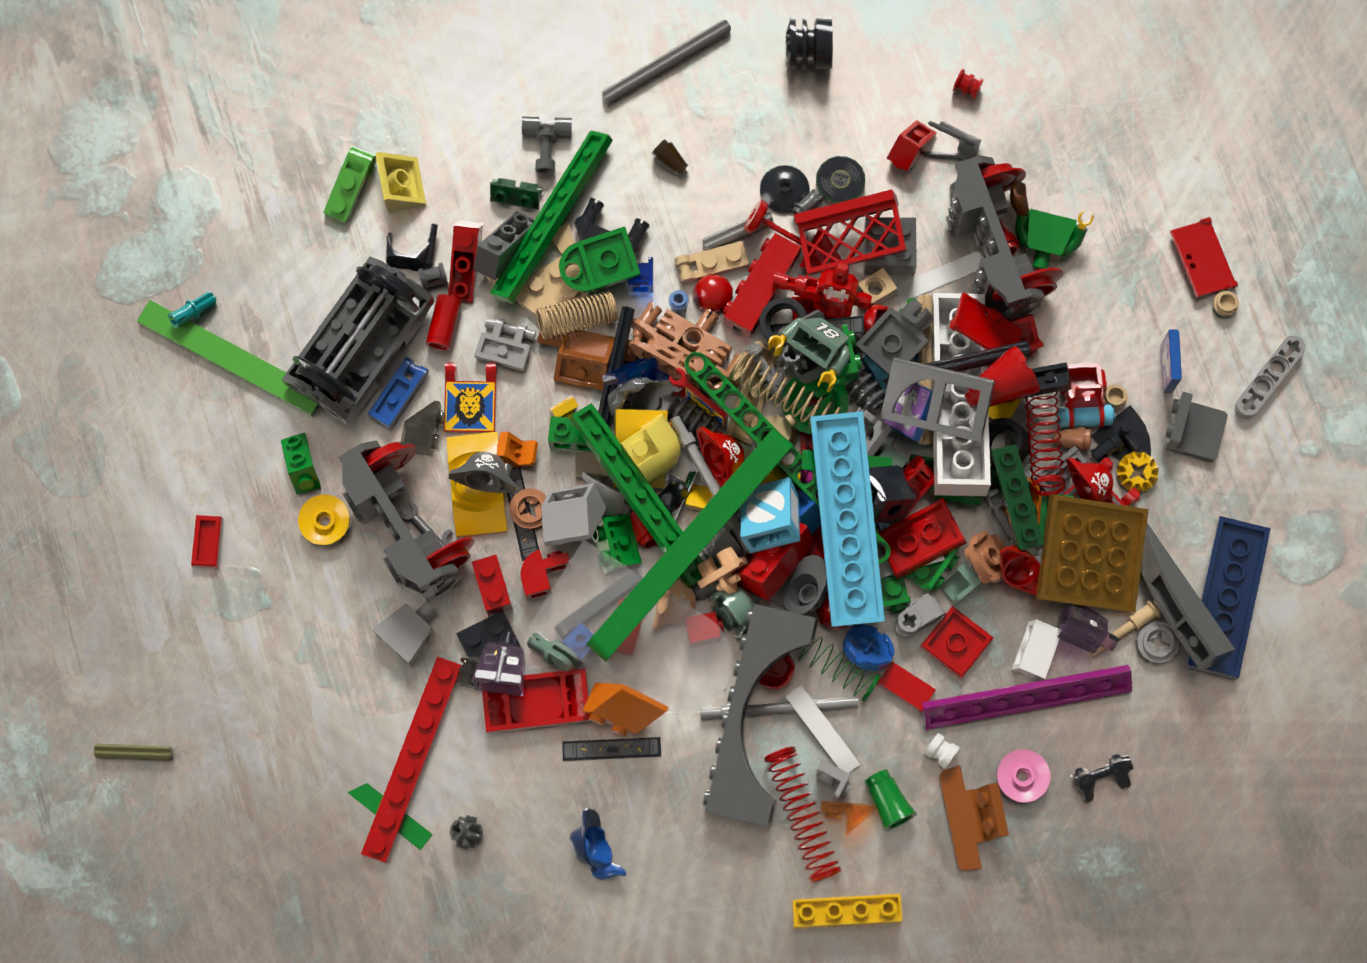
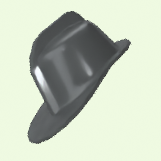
M806 556L795 568L783 594V603L789 612L800 615L816 611L824 604L826 600L825 586L827 584L825 560L820 556Z

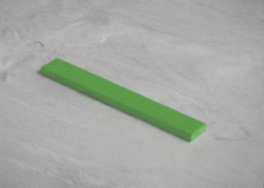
M151 300L148 301L137 319L140 325L306 414L314 415L319 405L285 386L282 378L286 372L191 321H187L180 325V327L175 328L170 323L171 319L168 318V314L172 313V311Z

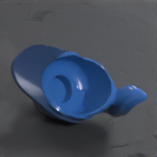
M584 809L582 812V826L574 829L570 834L571 849L575 858L581 863L588 865L592 875L597 879L626 876L624 868L612 864V850L605 839V831L601 828L599 814L593 809Z

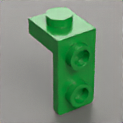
M847 324L841 325V331L849 337L846 345L849 347L850 359L848 361L849 364H846L839 376H836L835 387L845 386L849 384V381L858 379V372L862 370L860 356L854 355L852 347L856 346L854 332L848 331Z
M301 433L282 439L281 444L287 471L296 494L320 488L321 483L312 461L306 434Z

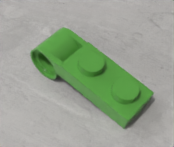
M354 146L349 149L323 211L324 214L345 223L349 222L366 177L370 176L375 167L376 155Z

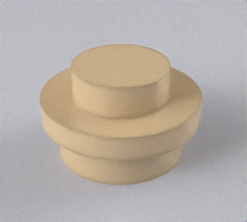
M1222 291L1214 298L1213 307L1219 315L1231 316L1238 310L1239 300L1234 293Z
M1110 385L1107 387L1106 392H1104V400L1106 404H1111L1114 410H1119L1126 405L1128 394L1122 386Z

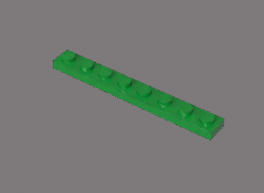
M593 130L589 131L491 289L490 294L495 299L513 304L613 142L609 134Z
M590 403L572 414L569 420L660 549L665 553L683 531L594 405ZM700 555L680 576L688 588L703 579L697 565L704 562Z

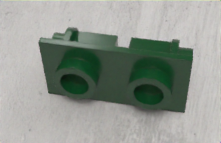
M498 177V179L493 178L492 182H490V201L539 210V201L542 196L543 187H539L537 183L521 182L520 187H516V180Z

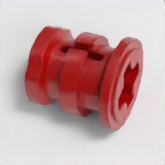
M962 68L956 78L952 91L961 90V94L965 96L969 94L975 100L984 79H977L972 73L968 75L965 73V69Z

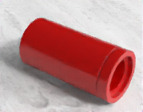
M446 294L437 295L426 339L427 346L442 351H449L451 349L462 304L459 298Z

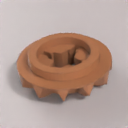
M533 488L523 489L516 493L509 506L512 520L520 528L532 530L533 528L541 527V506L546 495L540 490ZM525 500L531 506L537 505L534 509L535 518L530 513L523 514L526 510Z

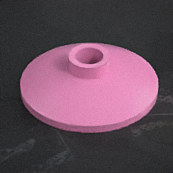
M1026 749L1015 750L1007 754L1000 762L997 770V781L1000 789L1008 798L1022 803L1032 802L1046 792L1050 783V770L1046 761L1036 752ZM1021 772L1025 773L1027 781L1021 782L1018 779V774Z

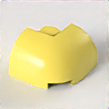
M662 413L640 427L639 431L621 443L649 484L670 471L680 456V443L677 434Z

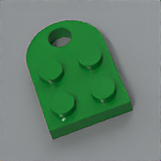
M625 226L570 245L563 252L559 261V272L563 281L569 288L580 293L594 292L641 276ZM568 266H579V274L576 277H568L566 275Z

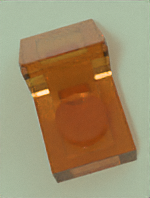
M821 801L820 814L825 815V819L841 820V816L846 817L845 838L871 816L875 810V805L830 801Z

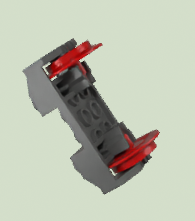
M982 155L957 162L955 164L957 179L949 188L952 197L946 221L949 229L954 230L956 237L975 232V243L977 247H982L984 255L980 260L978 269H976L974 284L971 285L973 294H985V306L995 309L1007 320L1032 314L1041 308V302L1045 296L1057 289L1056 282L1062 278L1064 273L1061 268H1047L1034 271L1026 253L1012 257L998 215L1007 213L1009 208L1005 192L1011 189L1015 181L1022 182L1026 177V172L1022 168H1013L1008 163L995 165L993 157Z
M377 440L361 443L338 457L342 463V485L347 491L342 495L357 519L362 517L365 523L380 515L396 541L383 549L387 556L383 559L396 583L402 581L406 588L423 596L427 603L449 591L461 579L458 569L470 559L471 554L469 550L475 541L472 537H465L443 547L432 529L414 539L390 499L407 490L397 471L415 456L417 448L412 444L402 446L400 442H393L382 447Z

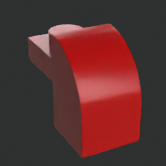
M539 549L525 559L520 575L527 601L552 594L547 574L572 567L568 552L555 551L549 553L547 558L542 559Z

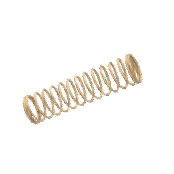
M744 351L739 356L730 371L729 380L736 381L740 378V386H745L749 382V392L758 387L757 396L760 397L766 393V402L771 401L775 397V407L780 406L784 402L783 412H787L793 407L791 415L796 417L801 413V423L805 422L810 416H814L823 396L820 397L809 415L802 420L807 405L814 395V391L801 409L794 415L796 405L806 386L802 388L794 402L785 410L789 396L797 381L793 383L791 389L781 402L776 405L778 396L788 376L785 377L775 394L768 399L771 387L780 371L776 372L767 388L759 394L761 385L770 371L771 365L768 366L760 381L750 389L754 376L763 361L761 360L749 379L742 384L744 374L754 355L749 360V352ZM829 402L821 415H826L832 402ZM840 407L837 408L834 414H838Z

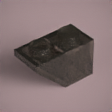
M433 401L405 420L400 442L402 446L408 444L415 445L417 448L416 454L433 457L434 449L438 450L441 435L437 434L438 427L443 425L445 410H442L440 401Z

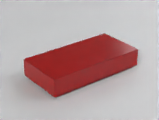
M196 515L191 560L192 567L218 569L223 526L222 516Z
M891 661L877 683L920 712L923 711L922 702L929 701L936 691L935 688Z

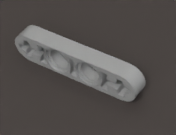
M1287 337L1235 403V411L1240 417L1249 419L1256 415L1303 355L1305 343L1300 337ZM1296 344V351L1288 359L1284 357L1289 349L1288 345ZM1275 361L1281 362L1284 365V372L1281 374L1274 373L1271 369V363ZM1260 380L1267 382L1269 391L1266 393L1259 392L1256 389V382ZM1252 395L1257 398L1251 405L1253 410H1243V403H1247Z

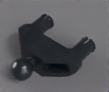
M590 198L583 215L576 218L574 222L581 241L609 232V230L595 224L602 208L605 206L599 200L595 203V198ZM639 218L634 220V224L628 234L635 257L639 255L642 249L640 243L650 227L644 220L640 223L641 219Z

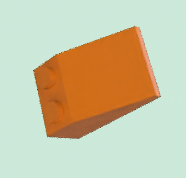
M595 682L583 712L590 715L589 720L600 725H604L605 722L613 726L611 729L613 732L626 736L627 733H639L665 714L669 707L624 684Z

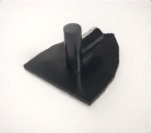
M1131 405L1115 416L1112 426L1101 427L1091 435L1099 445L1108 438L1107 435L1116 433L1123 441L1124 446L1121 447L1122 450L1120 452L1117 450L1110 456L1119 461L1125 455L1134 451L1145 452L1151 457L1150 436L1146 425Z

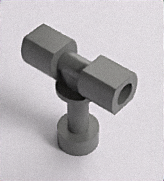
M522 116V135H536V138L541 141V158L535 161V172L539 174L555 173V161L551 159V141L556 140V136H572V118L554 117V121H540V117Z

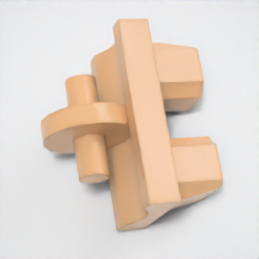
M729 547L716 554L722 565L721 568H717L712 558L697 565L703 578L697 582L700 588L719 581L720 583L716 585L717 591L724 590L726 593L731 594L736 592L738 588L737 582L741 580L739 574L732 575L731 573L748 564L745 556L738 558L732 547Z

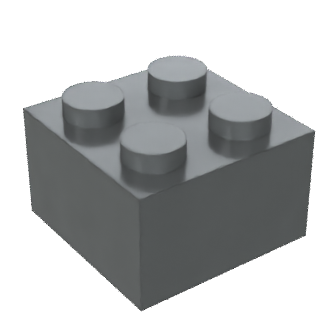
M866 217L864 222V231L871 222V220H869ZM879 217L878 221L889 226L894 217ZM900 217L907 251L864 262V275H872L882 268L885 269L888 275H915L917 267L916 217ZM875 223L868 236L879 241L886 229ZM891 232L883 242V245L888 248L900 246L898 237ZM866 238L864 240V254L871 253L876 245Z

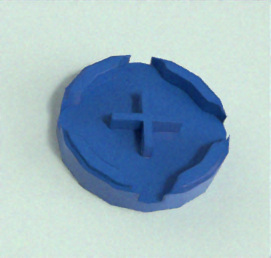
M861 624L853 626L846 633L842 642L843 651L850 661L864 670H883L890 664L894 656V645L885 633L882 635L877 631L878 628Z

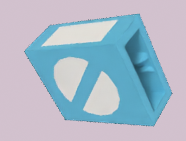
M790 477L759 485L741 506V539L750 553L800 541L799 493Z

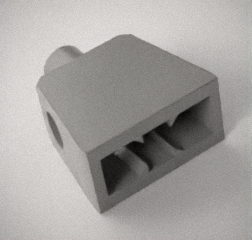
M426 601L416 612L405 604L372 630L377 637L412 667L434 635L435 631L427 622L437 611Z

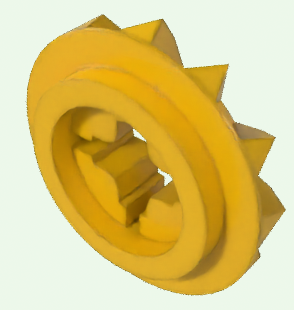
M1134 451L1125 455L1120 460L1117 467V477L1125 489L1129 491L1132 488H1136L1141 493L1154 486L1158 479L1159 467L1154 458L1145 452ZM1132 465H1135L1137 468L1146 465L1142 472L1146 480L1140 476L1133 477L1132 479L1129 478L1134 471Z

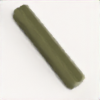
M97 743L94 747V757L100 759L170 761L173 756V749L170 746Z

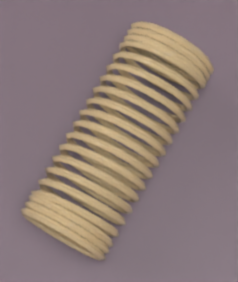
M610 291L602 292V294L598 293V295L594 294L593 296L589 295V297L585 296V298L581 297L580 299L576 298V300L572 299V301L555 303L554 306L550 304V306L546 305L545 307L542 306V308L537 307L536 317L540 333L546 340V338H552L553 334L557 337L558 334L561 336L562 333L566 334L568 332L570 334L571 331L575 332V329L576 331H579V329L583 331L584 328L588 329V326L592 328V326H601V323L605 325V323L612 324L617 322L618 311L613 294Z

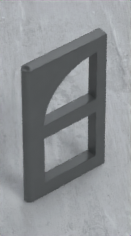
M894 357L880 418L982 442L995 380ZM923 380H935L927 421L894 413L899 398L910 386ZM947 383L981 391L972 431L938 424Z

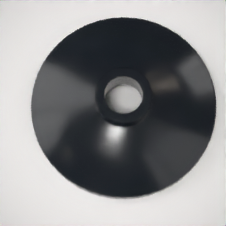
M781 165L770 169L763 176L760 183L761 199L767 202L769 209L777 213H792L793 205L796 202L799 203L810 193V185L805 174L789 165ZM782 183H787L790 187L785 190L782 189L780 185Z

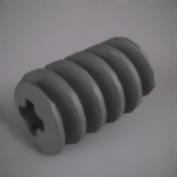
M864 365L862 370L858 372V379L849 381L845 388L846 391H851L849 394L851 399H857V407H863L864 411L867 410L872 414L883 407L884 399L882 396L886 390H876L880 382L870 383L873 373L864 375L863 373L867 368Z
M678 395L666 409L668 411L667 421L679 416L687 431L692 432L696 439L695 445L700 446L696 430L700 427H705L716 433L721 423L711 426L712 416L704 420L705 410L695 413L697 404L695 403L688 407L687 404L690 398L687 397L681 401L679 400L680 395Z

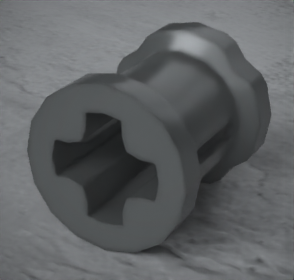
M443 262L439 263L437 267L430 269H418L422 287L425 290H428V287L442 283L444 285L449 284Z

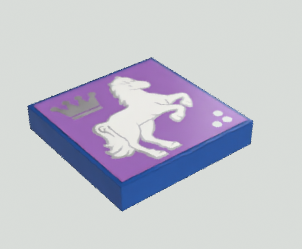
M1169 329L1161 343L1163 393H1173L1182 379L1180 335L1178 329Z
M918 382L913 384L899 398L894 413L927 421L933 390ZM883 419V422L912 440L920 441L924 431L923 428Z

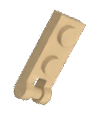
M743 241L690 255H681L674 259L676 267L681 272L679 275L681 284L698 281L707 275H721L749 267ZM696 264L697 270L690 271L689 265Z

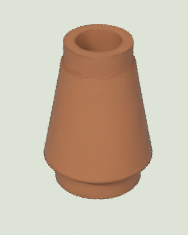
M1084 426L1058 431L1061 434V438L1058 440L1062 443L1061 447L1071 449L1076 446L1078 451L1081 452L1090 450L1091 429H1085ZM1054 433V439H1057L1059 435ZM1054 442V446H1059V443Z

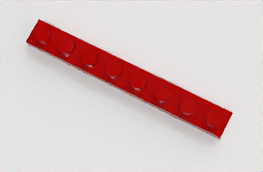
M437 656L361 855L387 864L460 675L461 664Z

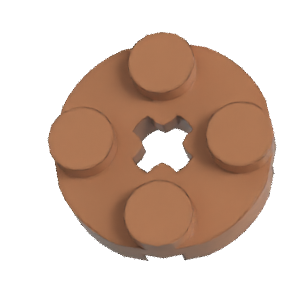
M986 530L972 536L969 547L965 548V556L972 563L978 573L979 580L983 584L989 582L996 583L1003 580L1000 568V551L1006 547L999 536L996 534L990 535L988 534L989 531Z

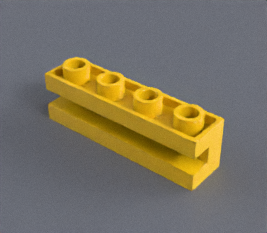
M901 894L793 900V928L807 929L898 924L902 922Z

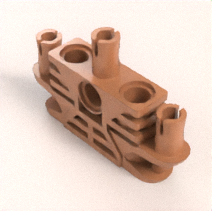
M649 302L638 319L634 318L632 321V337L634 339L629 342V349L633 354L675 380L682 378L676 372V369H682L686 374L688 382L707 398H710L687 374L685 359L693 352H700L729 380L730 371L741 354L736 353L726 370L721 368L725 365L726 360L729 359L732 346L708 333L718 320V315L713 311L710 316L711 310L705 309L697 323L693 324L667 309L659 323L653 328L651 326L662 313V309L658 305L653 309L655 303ZM641 339H644L648 343L646 344L641 342ZM693 339L696 340L698 343L691 344L687 340ZM693 359L689 363V367L697 372L702 370L704 363L700 359ZM712 377L708 380L707 386L711 390H718L722 386V382L719 378ZM738 379L736 381L729 380L735 387L740 385ZM710 381L716 382L718 384L713 386L710 383Z

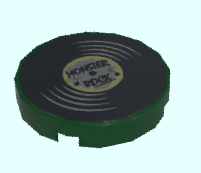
M835 156L828 158L820 165L816 173V188L826 202L836 204L859 198L865 188L866 176L862 166L856 160L847 156Z

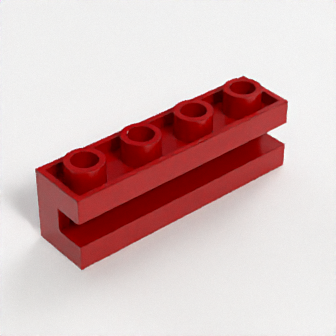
M774 233L771 239L767 238L760 249L763 252L758 260L754 259L748 269L750 273L746 281H740L735 291L737 294L733 302L729 301L722 312L725 315V325L732 329L734 326L741 329L742 334L750 339L760 323L759 318L763 308L774 300L780 290L772 288L775 272L789 275L801 255V246L777 233Z

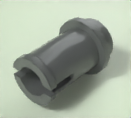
M812 189L799 203L796 202L793 205V215L815 209L824 200L820 196L821 194L817 190Z

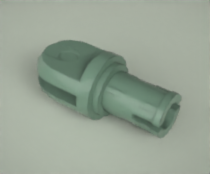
M535 632L532 636L536 640L529 637L527 641V646L542 654L544 661L549 665H555L568 672L573 670L574 666H577L579 663L577 654L558 639L549 641Z

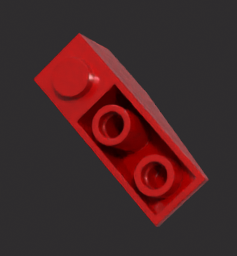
M457 221L454 224L448 295L457 297L462 302L473 303L477 271L473 269L477 245L482 242L483 223Z

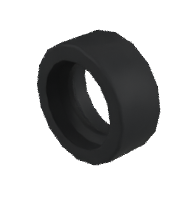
M788 297L776 298L763 308L759 318L760 329L768 341L771 336H775L770 328L771 319L780 310L791 309L797 313L799 318L808 315L804 307L795 299Z
M998 418L989 422L990 464L993 466L994 462L991 455L992 442L996 435L1004 430H1012L1016 434V445L1021 463L1029 453V437L1026 430L1011 419Z

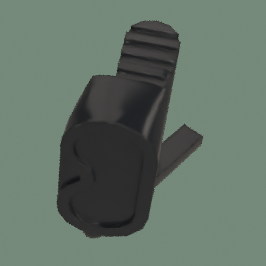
M431 225L427 245L423 250L415 254H402L394 250L391 246L392 233L388 232L386 263L392 268L409 269L412 271H418L420 268L424 269L425 266H431L438 225Z
M667 473L664 478L669 483L657 496L671 514L682 500L686 498L688 487L684 481ZM625 499V500H624V503L627 504V505H629V503H628L627 500Z

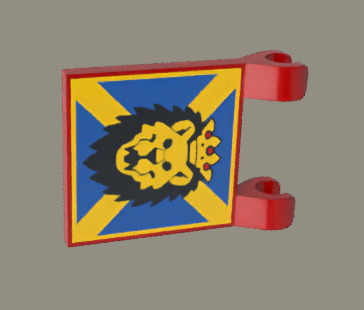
M446 363L444 432H495L496 364H486V381H456L457 367L455 363Z
M677 368L676 372L682 378L675 381L670 376L669 382L672 386L682 388V390L671 395L675 398L680 395L679 399L690 398V404L696 403V409L699 411L705 410L704 415L707 418L712 416V422L715 424L721 423L720 428L725 431L728 428V414L691 385L687 380L685 372Z

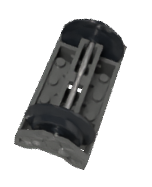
M370 256L362 267L358 266L356 268L357 274L299 356H293L292 360L294 363L282 378L285 386L321 406L347 426L364 408L378 388L376 380L402 343L406 346L409 344L434 304L433 296L418 283L406 278L405 274L397 268L393 267L392 269L383 261ZM414 297L419 300V309L413 301ZM342 399L354 402L352 407L347 410H343L337 405Z

